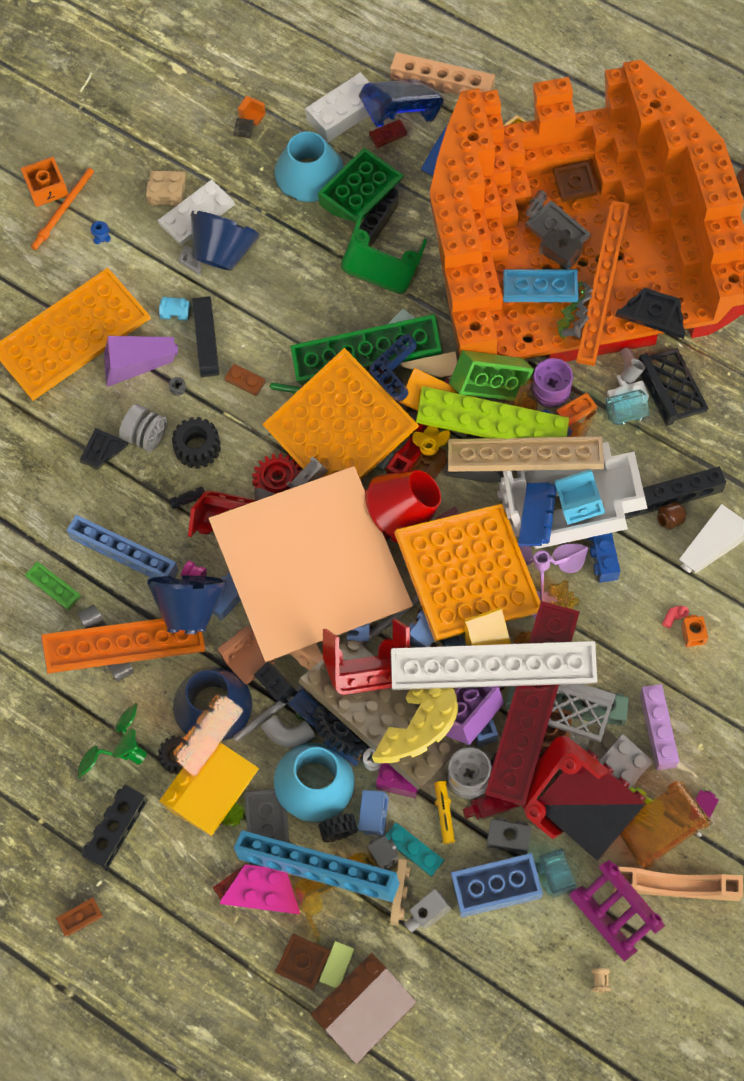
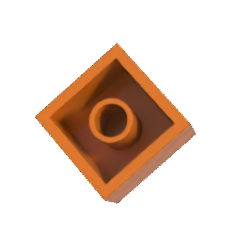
M54 156L20 168L36 207L69 195Z

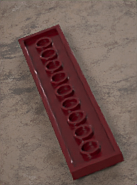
M541 601L528 644L572 642L580 611ZM560 684L516 686L486 788V796L525 807Z

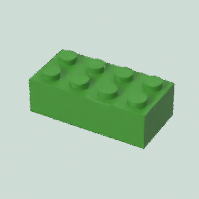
M462 350L449 384L460 395L520 402L534 369L523 358Z

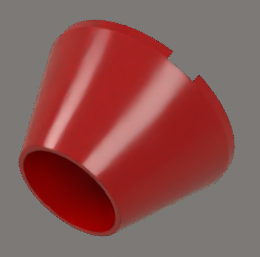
M415 470L382 474L374 477L369 482L368 490L365 492V500L370 517L381 532L385 531L391 536L392 541L398 543L394 533L397 529L432 520L441 503V492L437 483L429 474L424 471Z

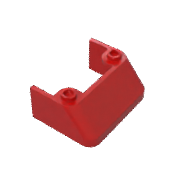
M216 491L204 492L191 508L188 537H192L196 531H199L200 534H210V532H213L209 521L210 517L250 504L256 500Z
M393 619V638L383 640L380 643L378 656L344 661L343 653L339 649V637L327 628L323 629V661L334 690L341 695L392 688L391 649L410 648V627L397 619Z
M560 736L554 739L537 762L525 807L522 806L526 817L552 839L560 836L564 831L546 816V808L538 800V797L558 770L561 769L567 774H575L583 766L598 779L607 775L610 771L567 736Z

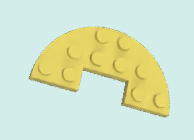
M454 688L410 689L405 697L407 702L420 704L407 729L395 727L387 729L372 756L374 763L399 762L400 758L409 755L413 758L427 751V747L433 742H439L451 729L458 713V703Z

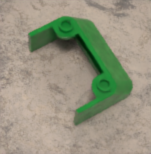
M361 212L340 264L341 269L349 275L396 294H404L410 286L428 239L424 238L417 252L408 250L401 259L368 246L370 240L368 233L359 229L364 215Z

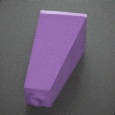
M108 336L104 351L106 386H112L172 363L174 356L178 354V345L174 343V337Z

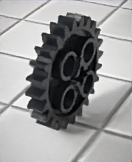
M322 703L314 710L313 717L315 719L313 723L317 724L315 729L321 731L319 736H324V742H330V747L333 748L335 746L338 753L342 750L345 756L349 753L351 757L354 755L358 757L360 754L363 755L370 747Z

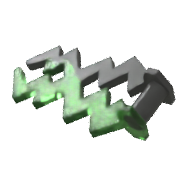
M578 282V288L581 285L585 287L584 290L580 291L583 297L578 299V302H571V305L561 310L565 317L556 322L559 326V335L563 339H566V336L581 338L580 329L589 319L585 315L588 309L583 303L592 298L589 293L593 290L585 282ZM577 308L580 309L575 313L580 320L573 323V328L566 329L571 326L568 322L575 319L571 312Z

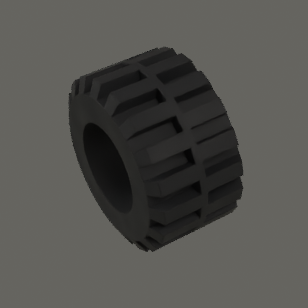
M191 417L189 421L183 420L182 425L178 424L176 426L177 430H174L172 433V444L177 459L181 460L184 466L187 464L189 468L195 466L196 469H200V466L203 465L205 468L208 466L207 463L212 464L214 458H218V452L221 451V443L217 428H215L212 422L209 423L207 419L202 420L201 417H197V419ZM194 438L206 440L204 445L199 448L187 446L188 442Z

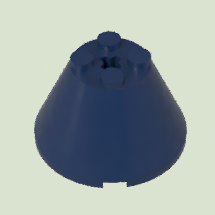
M182 575V579L171 578V576H159L147 579V584L166 624L167 632L176 633L179 630H185V634H196L197 632L206 631L207 625L227 586V580L223 582V578Z

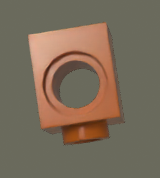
M689 615L684 618L681 627L686 647L705 645L708 640L704 617ZM690 627H696L699 632H692Z

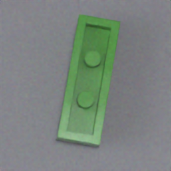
M38 561L24 575L26 579L68 611L81 598L77 591Z

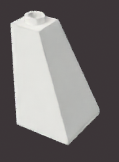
M721 504L679 559L682 564L680 567L688 573L692 571L696 574L744 541V519Z

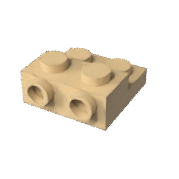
M151 171L146 193L148 204L171 206L180 204L184 200L186 172Z

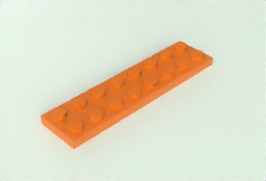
M163 618L41 634L47 674L205 652L202 632H197L196 634H185V630H179L176 633L167 632Z

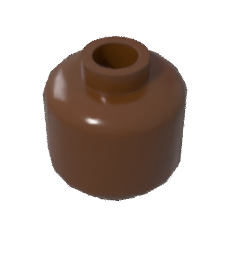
M670 502L658 510L657 521L661 527L668 530L682 525L686 520V510L677 502Z

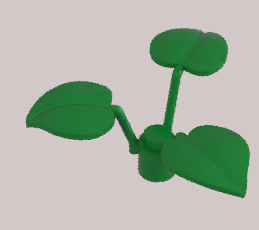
M137 703L126 709L116 723V731H122L123 736L113 752L98 749V746L95 745L84 754L78 767L79 779L94 766L98 755L101 753L111 755L114 758H122L125 761L129 759L137 765L144 761L147 752L137 746L135 729L130 728L127 730V727L132 724L135 718Z

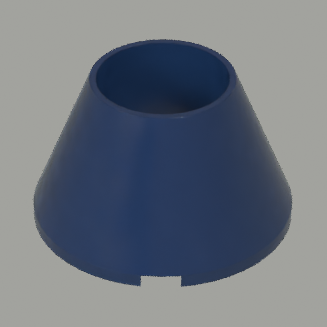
M191 211L194 259L202 263L232 271L259 239L260 233L250 227L245 226L244 228L233 220L211 213L197 211V214H194V211Z
M207 667L193 672L182 681L174 696L173 712L178 726L191 739L202 742L207 735L221 742L232 739L234 734L246 726L252 712V697L247 684H244L233 671L222 667ZM219 687L228 692L224 703L214 710L203 711L193 706L196 696L205 688Z

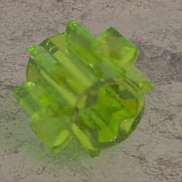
M235 802L221 823L226 825V827L229 825L235 827L240 824L239 820L244 818L242 816V807Z

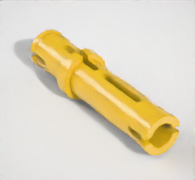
M438 781L434 783L436 794L435 806L438 807L442 843L451 844L455 843L450 811L451 799L448 798L446 781ZM441 794H443V800H444V806H445V809H444V810H443V805H442ZM444 815H446L448 831H446Z

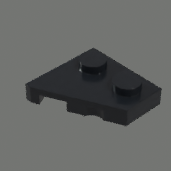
M95 428L80 458V463L99 469L128 446V442Z

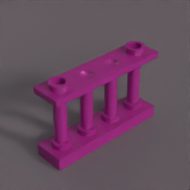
M608 860L598 867L603 874L587 889L582 885L569 894V896L625 962L638 952L634 945L650 930L656 934L666 925L662 922V918L648 906L620 873L618 866ZM609 880L617 890L599 905L593 898V894ZM623 896L631 907L616 921H612L606 911ZM637 913L645 924L627 938L620 928Z

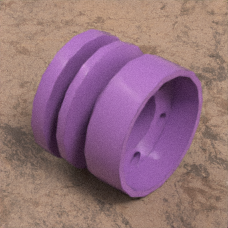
M556 358L545 359L537 365L533 376L532 393L538 403L546 407H558L568 400L573 381V372L570 366L563 360Z

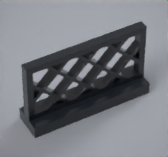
M678 348L649 356L647 353L640 355L638 360L645 366L641 377L666 426L673 424L676 420L701 414L709 410ZM675 355L677 363L667 360V357ZM657 360L662 362L661 368L654 366L651 361ZM664 364L673 367V373L663 370ZM676 369L684 372V379L674 375ZM660 374L669 377V382L661 381ZM672 379L682 383L680 389L670 385ZM684 385L691 387L693 393L690 394L683 391ZM668 389L678 393L676 399L668 395ZM683 395L689 398L688 404L679 401V396ZM692 400L698 402L701 408L690 406ZM675 405L685 408V412L678 414Z

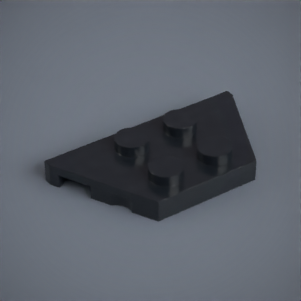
M644 287L621 310L618 309L616 311L615 317L683 339L685 337L683 314L679 298Z

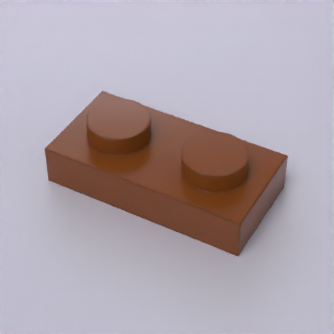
M236 364L232 365L224 377L226 382L256 397L266 383L265 378Z
M92 897L58 916L56 919L67 938L104 916Z

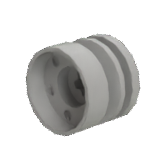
M135 404L124 416L119 431L120 439L131 444L136 443L137 447L143 448L147 452H152L164 436L167 418L158 415L156 412L150 413L149 409Z
M467 747L455 752L449 761L447 778L452 792L460 798L469 800L484 794L491 774L490 760L484 752L477 748Z

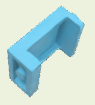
M591 469L554 481L567 525L605 513Z

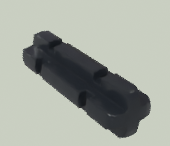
M198 487L196 491L191 490L180 494L178 498L176 496L170 498V505L172 509L180 507L179 505L181 504L183 506L196 501V498H200L205 490L203 487Z

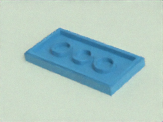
M503 270V302H578L577 270Z

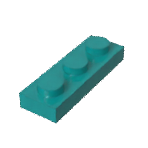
M397 822L385 835L388 840L392 839L398 852L431 878L444 863L443 858Z

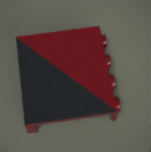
M592 750L586 751L597 760L598 756ZM604 763L603 766L610 771L600 779L596 778L583 766L575 774H567L563 771L539 799L546 808V816L597 861L604 856L606 850L641 809L647 805L644 801L646 797L638 790L633 792L628 787L630 783L620 776L618 779L613 774L614 769L607 763Z

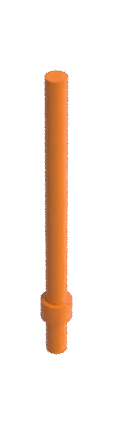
M87 169L44 229L38 232V237L31 245L33 250H37L41 243L50 236V231L93 175V169Z

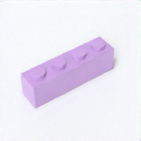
M659 684L642 687L639 695L656 771L676 768L679 763V757L663 686Z

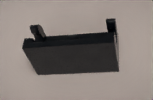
M269 661L254 674L278 702L281 701L287 704L289 702L286 698L289 695L294 697L298 693L293 685Z

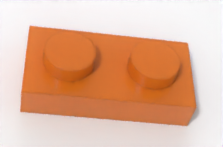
M585 393L557 409L555 414L569 417L568 426L596 411L597 405L588 393Z

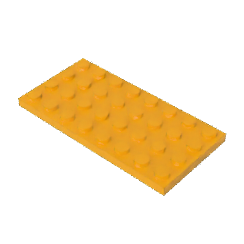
M106 268L0 341V363L29 398L34 401L103 353L108 336H127L151 318L111 270Z

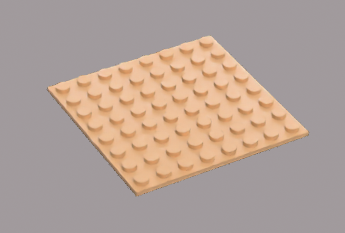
M354 466L209 518L265 662L323 641V629L325 628L335 635H340L413 607L383 533L370 517L366 506L365 490Z

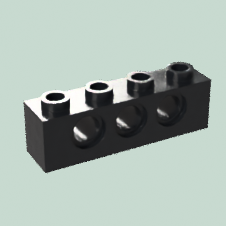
M125 784L122 789L119 788L116 792L114 803L106 809L104 813L105 818L101 824L95 827L92 840L87 842L82 850V857L86 861L106 872L148 802L144 794ZM123 805H128V806H129V809H128L127 812H125V813H120V812H119V811H120V808H121ZM112 823H118L119 825L116 830H109ZM101 841H108L106 848L99 849Z

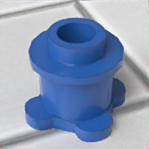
M96 221L91 225L90 230L94 235L93 241L95 244L111 240L108 234L109 228L105 222Z

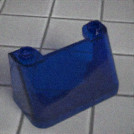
M418 79L369 82L363 86L359 94L376 127L384 126L383 121L389 117L393 120L397 113L420 111L426 122H433L444 103V99L439 92Z

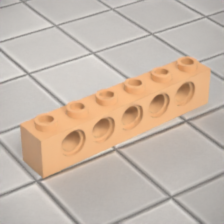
M396 52L390 68V75L393 80L460 95L461 91L477 88L480 89V92L491 91L495 84L494 74Z

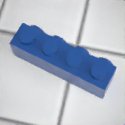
M612 533L587 538L591 543L590 555L591 558L594 557L595 564H593L595 575H598L599 583L618 580L621 571Z

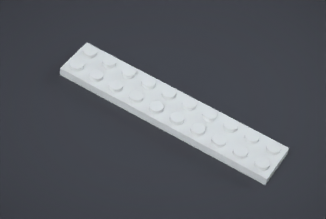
M595 641L391 649L393 690L597 683Z

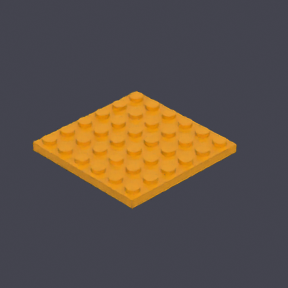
M345 348L262 424L302 469L311 462L310 458L313 456L328 470L323 477L354 466L360 481L419 427L408 413Z
M503 504L397 529L394 532L434 641L464 634L465 619L497 608L502 609L505 622L537 614L541 601Z

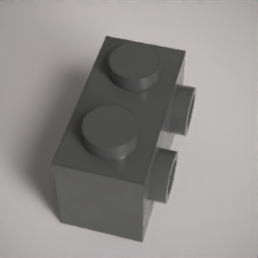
M377 836L369 842L370 845L367 846L368 855L375 867L390 871L398 866L397 847L392 839L388 840L386 836L382 838Z

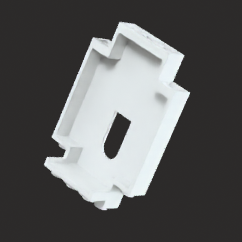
M602 443L604 469L591 470L605 513L567 525L563 509L555 510L553 513L550 543H542V546H535V549L628 529L624 513L647 508L635 452L611 456L609 443ZM586 470L517 471L518 478L515 479L511 471H503L504 477L499 482L500 490H497L499 502L502 501L515 537H519L527 483L550 482V484H555V480Z

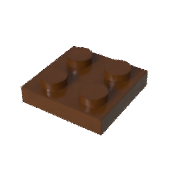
M589 162L553 169L562 203L597 195L598 191Z
M293 933L275 973L314 991L331 950Z

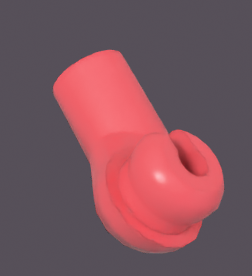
M686 606L670 608L662 625L666 628H671L674 620L682 619L689 615V609Z

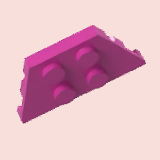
M245 864L220 901V904L300 914L288 874L261 866Z

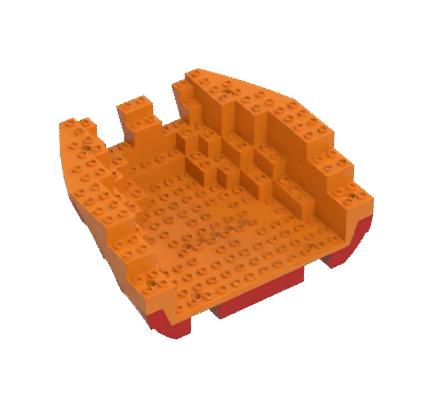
M640 59L623 62V67L605 70V108L575 113L572 103L573 89L569 77L533 83L535 120L505 126L501 117V102L497 90L480 92V89L477 88L461 91L446 128L429 193L449 314L459 356L462 350L523 359L546 355L547 359L556 358L564 362L577 360L584 325L580 329L581 338L562 336V329L573 328V323L580 320L575 313L580 310L577 308L578 303L586 296L584 293L586 289L583 283L585 282L593 288L598 265L596 259L600 256L612 200L629 203L619 250V255L623 259L617 260L597 356L620 352L624 348L636 349L656 345L658 334L664 332L615 317L616 311L618 309L621 310L644 287L680 299L684 329L689 330L691 338L710 335L728 325L740 315H744V224L741 218L744 200L725 141L698 110L644 61ZM589 162L598 191L597 195L562 203L553 169ZM539 190L546 192L545 195H547L543 207L549 201H553L591 233L590 238L565 260L525 226L526 222L530 219L525 214L529 207V201L535 197ZM580 261H584V262H586L588 265L585 266V267H582V266L578 265V263H579ZM564 264L570 267L568 270H577L578 302H503V270H543L544 268L563 270L560 266ZM590 299L583 303L587 309ZM531 337L533 341L526 343L523 341V338Z

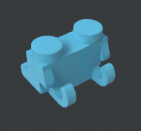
M162 297L159 305L160 319L170 320L171 316L178 317V320L188 321L191 302L186 301L185 298Z

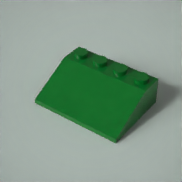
M364 147L318 192L319 205L332 215L356 223L360 213H364V218L404 178V175Z

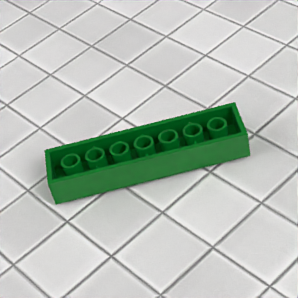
M433 314L290 345L296 381L301 385L306 384L344 348L366 371H369L371 364L401 336L406 334L413 337L417 346L401 363L444 354L438 318ZM397 353L392 354L389 360H394Z

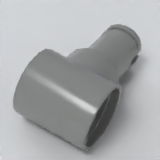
M624 348L621 351L624 361V369L621 372V376L627 382L634 383L645 370V366L640 360L634 358L631 349Z

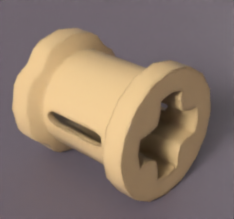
M592 969L591 973L594 974L592 992H611L608 975L611 973L610 969Z

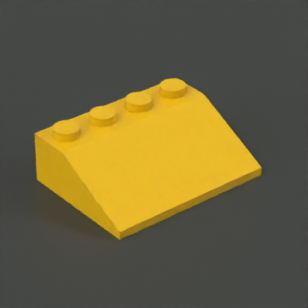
M206 735L159 802L172 814L212 836L259 768L222 743Z

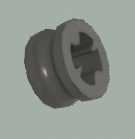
M175 377L170 380L169 388L171 393L175 396L185 393L186 385L182 378ZM176 384H180L179 389H175Z

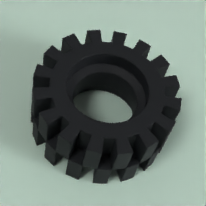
M179 735L178 738H175V736H171L172 739L166 738V742L160 744L161 749H158V759L163 768L171 774L175 772L176 775L179 774L195 752L192 743L187 738H182ZM175 748H181L184 751V757L179 762H173L169 758L170 752Z
M352 813L333 816L331 819L328 818L326 821H322L318 826L322 840L326 843L348 838V836H352L358 831Z

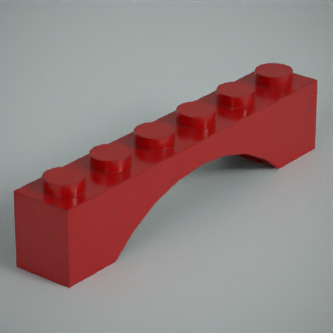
M445 379L444 382L449 384L450 380ZM420 424L415 432L423 433L429 425ZM413 435L396 452L386 467L387 474L409 471L421 455L420 447L413 442Z

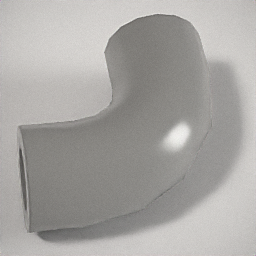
M274 716L261 725L264 733L275 744L285 748L297 747L316 738V735L306 721L294 728H288L283 725L278 716Z

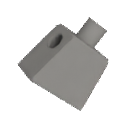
M434 889L410 909L413 916L404 924L411 933L420 926L427 929L451 911L452 907L442 894ZM427 910L428 915L423 918L422 913Z

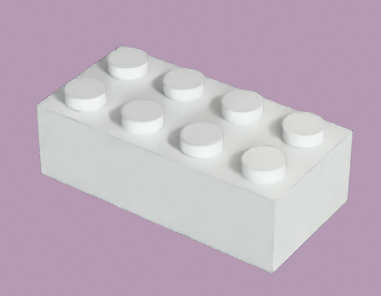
M360 72L306 107V119L328 143L382 108V97L378 90Z

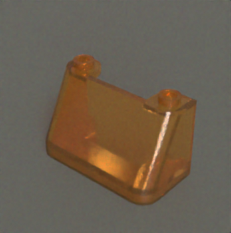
M676 780L668 785V790L643 807L620 834L622 840L643 870L649 869L654 865L655 859L660 860L670 850L693 834H697L699 832L697 829H706L713 824L683 781L678 782Z

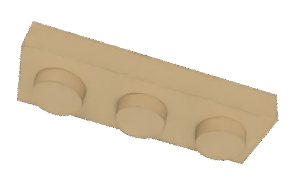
M399 859L397 877L400 884L392 903L390 925L399 926V920L404 919L405 908H402L401 905L402 899L406 900L408 887H404L405 879H409L411 867L407 866V860Z

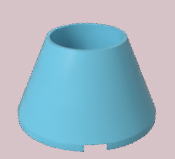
M301 132L291 138L279 156L275 165V179L278 187L287 196L290 195L297 198L298 201L314 202L318 201V192L344 168L340 155L319 134ZM305 158L318 159L310 163L299 162Z
M306 743L291 749L282 757L274 774V790L280 805L287 812L297 817V819L306 822H322L337 816L345 809L354 791V773L350 763L333 749L322 743ZM317 763L330 770L334 781L325 788L311 789L300 782L296 773L304 765Z

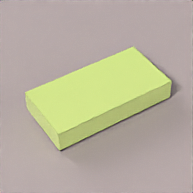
M335 941L319 982L337 988L344 979L355 949Z

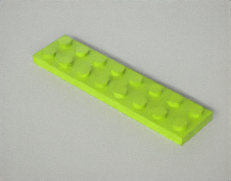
M422 386L416 423L485 438L567 437L569 417Z

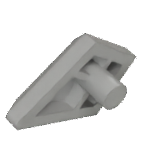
M184 246L178 260L179 263L201 275V262L194 259L193 248Z

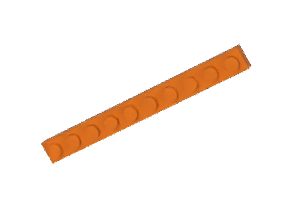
M611 201L594 278L593 291L591 292L592 298H590L586 315L589 319L584 324L576 363L595 366L629 203Z

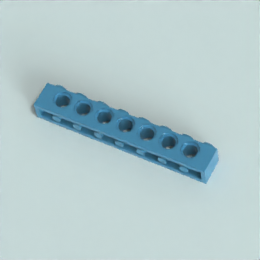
M243 830L234 846L239 860L392 903L400 884L396 872Z

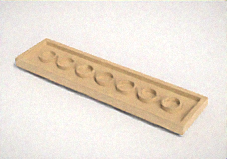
M602 436L448 439V472L604 469Z

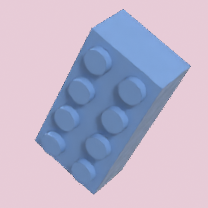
M532 853L451 872V881L461 918L538 900L543 895Z

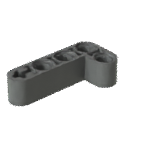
M95 604L77 613L85 629L107 626ZM129 662L107 665L117 683L135 673Z

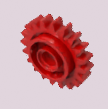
M273 453L272 459L265 456V462L258 461L260 467H254L256 473H252V478L254 479L252 483L253 486H256L255 489L261 488L278 494L291 489L287 483L292 482L302 471L299 464L296 465L297 462L294 459L290 461V455L283 458L282 453H280L279 457L276 458ZM277 476L282 477L281 480H274Z

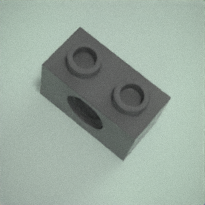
M504 818L491 819L486 848L526 855L528 853L532 826H528L527 823L521 821L509 823ZM511 831L515 837L510 840L506 839L504 833Z

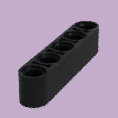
M395 188L368 213L359 229L368 233L370 237L369 247H372L399 205L398 191Z
M211 296L192 298L201 378L219 376Z

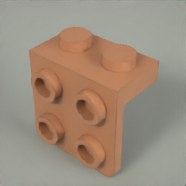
M249 626L239 630L229 641H225L217 649L224 663L244 684L256 678L254 674L266 663L253 630ZM273 659V660H271V661H269V662H270L271 664H274L275 659Z

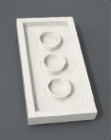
M211 179L161 217L158 223L182 246L192 238L190 216L192 210L194 214H197V211H203L221 216L232 208L235 203Z

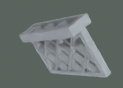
M560 684L557 694H564L568 701L558 705L555 699V707H553L552 712L558 710L562 719L556 722L550 719L548 726L601 743L616 694L585 684ZM579 699L583 700L587 705L586 708L580 711L576 709L573 703ZM570 704L575 713L565 717L561 708ZM597 706L607 708L606 713L597 718L593 708ZM590 710L594 720L584 723L580 714ZM577 716L581 726L577 728L570 727L567 720ZM597 723L600 728L599 735L590 733L587 726Z

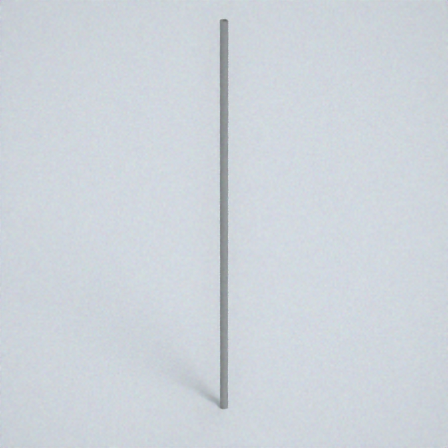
M418 595L411 599L412 608L420 603ZM412 608L393 614L369 632V641L393 624V619L398 620ZM358 641L363 646L368 643L367 641ZM301 684L295 688L298 692L301 689L306 690ZM289 695L286 699L290 702L294 697ZM281 701L276 702L234 734L233 738L235 741H240L287 704Z

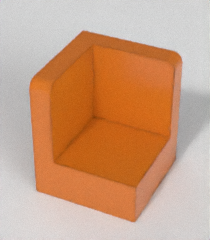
M246 95L238 107L239 118L258 126L266 114L265 104Z

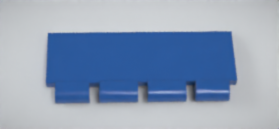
M550 482L527 483L518 546H542V543H550L557 492L555 484H550Z

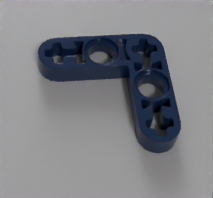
M407 334L401 336L370 366V373L396 401H403L408 395V389L392 371L417 346L413 337ZM397 353L396 358L390 361V356ZM379 368L384 372L382 375L378 372ZM389 377H393L391 383L385 384ZM397 387L400 390V393H397L394 390V388Z

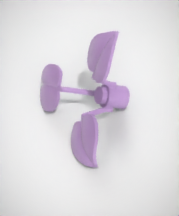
M564 544L558 546L553 551L552 557L544 550L536 552L533 556L530 546H519L526 565H531L534 562L535 568L540 571V592L537 591L540 601L557 605L556 595L551 591L544 592V571L550 567V562L554 565L559 564L560 570L565 573L579 571L584 565L588 547L580 544ZM537 614L531 616L536 619Z

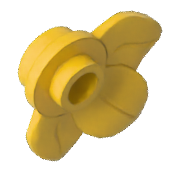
M428 426L423 433H413L414 444L419 446L421 452L427 456L435 454L439 447L446 445L448 439H450L449 430L439 432L438 428Z

